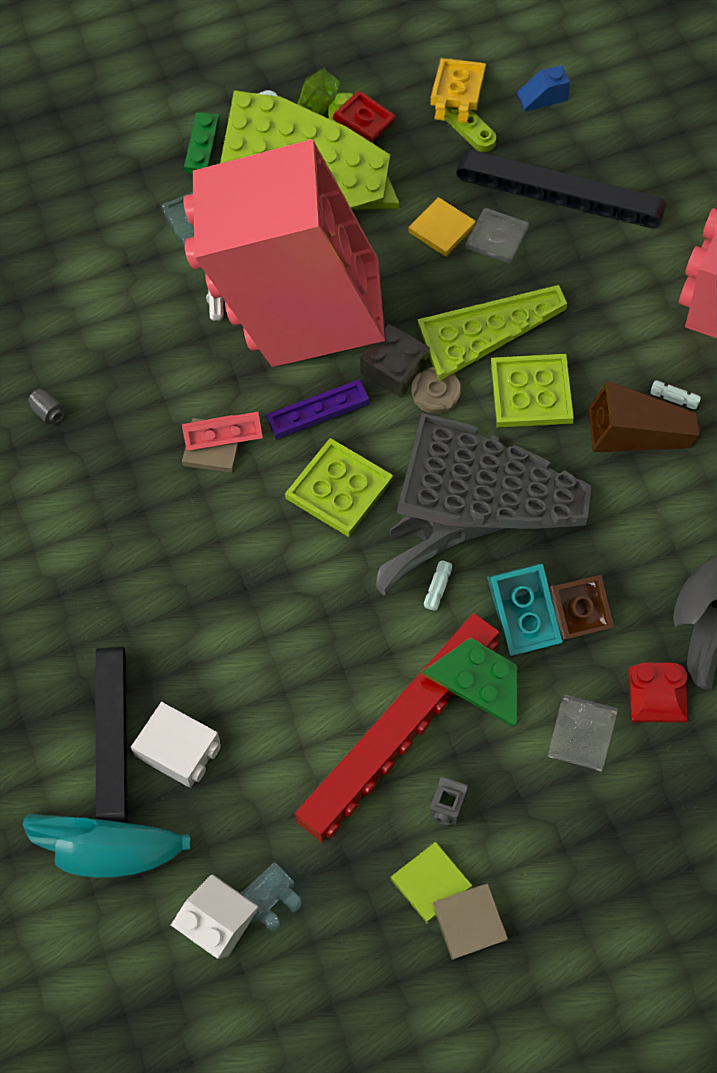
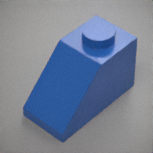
M563 65L539 71L517 92L524 111L568 101L570 80Z

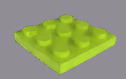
M566 354L491 358L497 428L573 424L574 417Z
M329 438L287 490L285 499L350 537L393 482V475Z

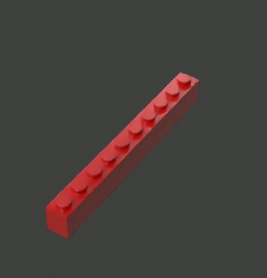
M473 613L424 669L437 662L441 657L469 638L496 652L500 645L498 643L499 631ZM422 670L296 811V822L321 843L327 837L329 839L334 837L341 827L339 823L346 816L349 818L355 813L361 798L364 795L368 797L377 786L376 781L382 774L387 776L391 772L397 757L400 754L404 756L413 745L412 740L418 734L423 735L431 724L430 720L435 714L440 715L448 705L447 700L453 694L456 696L455 693L422 675Z

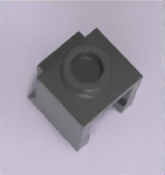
M441 776L430 806V817H433L434 821L442 825H449L450 823L457 825L467 797L468 785ZM444 793L456 797L453 807L440 803Z

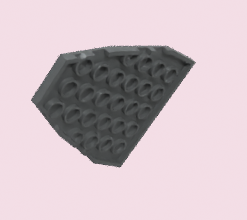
M425 413L421 414L397 513L447 526L539 529L586 525L591 485L576 479L565 470L562 473L549 468L551 462L516 445L509 448L503 446L499 442L500 438L492 435L488 439L477 434L478 428L473 425Z

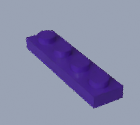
M356 380L266 414V419L275 439H279L369 405V398L360 380Z

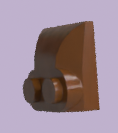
M602 575L549 587L563 640L614 627Z

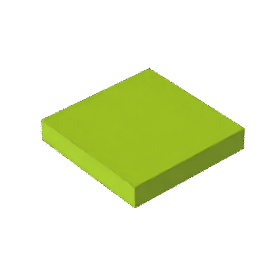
M436 842L391 876L392 882L427 924L436 917L432 905L433 902L472 889L471 883Z

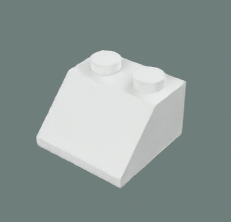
M212 874L186 900L171 926L217 959L224 958L230 955L259 906Z

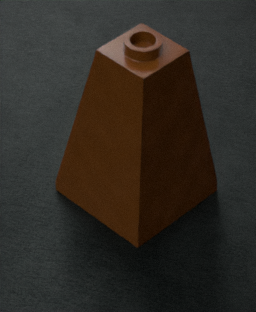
M606 382L588 408L593 452L689 448L700 435V425L697 424L696 413L613 382Z

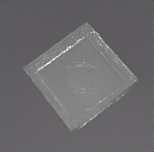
M484 208L466 243V249L511 264L526 234L529 222Z

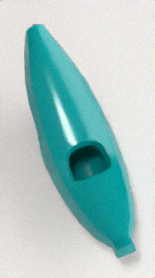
M28 814L23 820V828L30 841L38 846L55 851L56 866L67 873L79 876L118 877L137 874L167 862L182 850H190L191 844L188 834L180 835L170 830L99 819Z

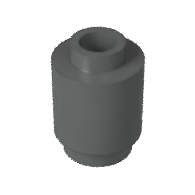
M37 389L29 396L28 403L31 410L46 424H56L63 419L65 406L49 391Z

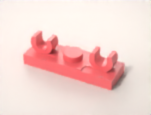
M258 412L182 424L187 451L263 438Z

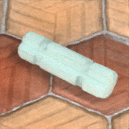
M658 380L653 383L651 387L652 395L658 397L662 395L664 396L663 399L680 405L685 403L687 404L686 407L697 409L701 399L699 395L694 393L689 395L687 394L688 391L669 384L668 387L664 386L665 383Z
M446 561L438 563L437 571L428 590L429 593L424 601V607L436 611L439 607L440 599L443 596L448 577H450L452 571V564Z

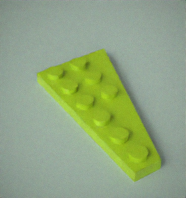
M557 285L418 319V328L438 381L443 380L563 312L567 308V302L560 286Z

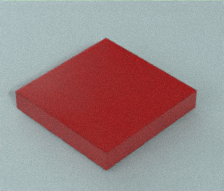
M358 90L334 113L332 119L372 143L394 122L396 116Z

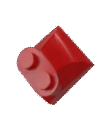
M640 663L629 667L631 722L687 723V673L685 667L677 663Z

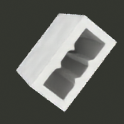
M161 702L131 746L134 756L191 788L195 781L199 782L206 770L205 765L210 758L214 759L221 744L218 732Z

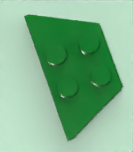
M469 638L423 670L422 675L507 725L511 727L516 725L517 665Z

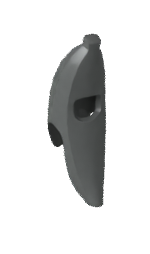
M405 516L390 529V539L394 540L415 535L422 538L424 542L380 566L376 576V589L386 596L405 575L444 550L507 528L447 526Z
M717 554L701 564L687 579L678 596L673 616L675 627L682 624L694 625L687 657V671L695 685L704 690L712 689L717 667V608L712 607V602L714 600L717 601Z

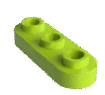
M446 107L445 120L476 150L489 152L496 146L495 132L472 110H469L468 122L461 123L458 122L459 108Z

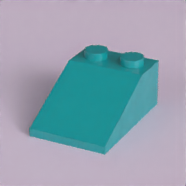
M535 564L487 577L493 603L510 656L563 643L543 564Z

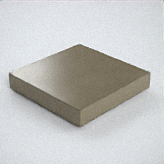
M192 418V422L204 421L203 419ZM240 442L188 451L185 446L182 465L233 473Z
M488 884L432 903L452 960L508 940Z

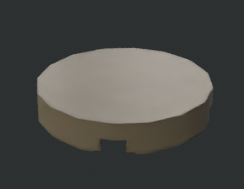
M431 367L427 371L416 375L412 382V398L414 403L423 411L433 414L445 413L457 406L461 399L462 385L454 373L438 381L434 368Z

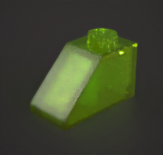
M325 68L306 78L297 105L322 116L335 100L340 81Z

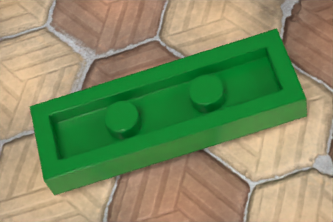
M196 113L184 165L185 173L193 174L194 170L210 166L220 122L219 114Z

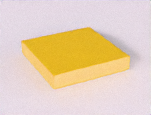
M438 197L408 227V232L442 255L447 256L476 226V221Z

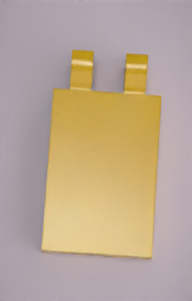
M441 58L430 105H435L436 120H444L446 107L459 108L458 122H468L469 110H477L486 63Z

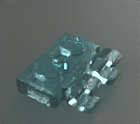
M275 862L240 893L259 906L250 922L254 924L260 919L272 933L281 926L280 919L269 910L276 902L281 899L294 913L302 906L299 896L290 890L295 886L294 881Z

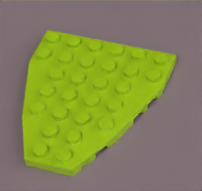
M234 91L221 163L313 139L351 209L358 210L369 204L375 205L383 202L390 154L349 128L282 97Z

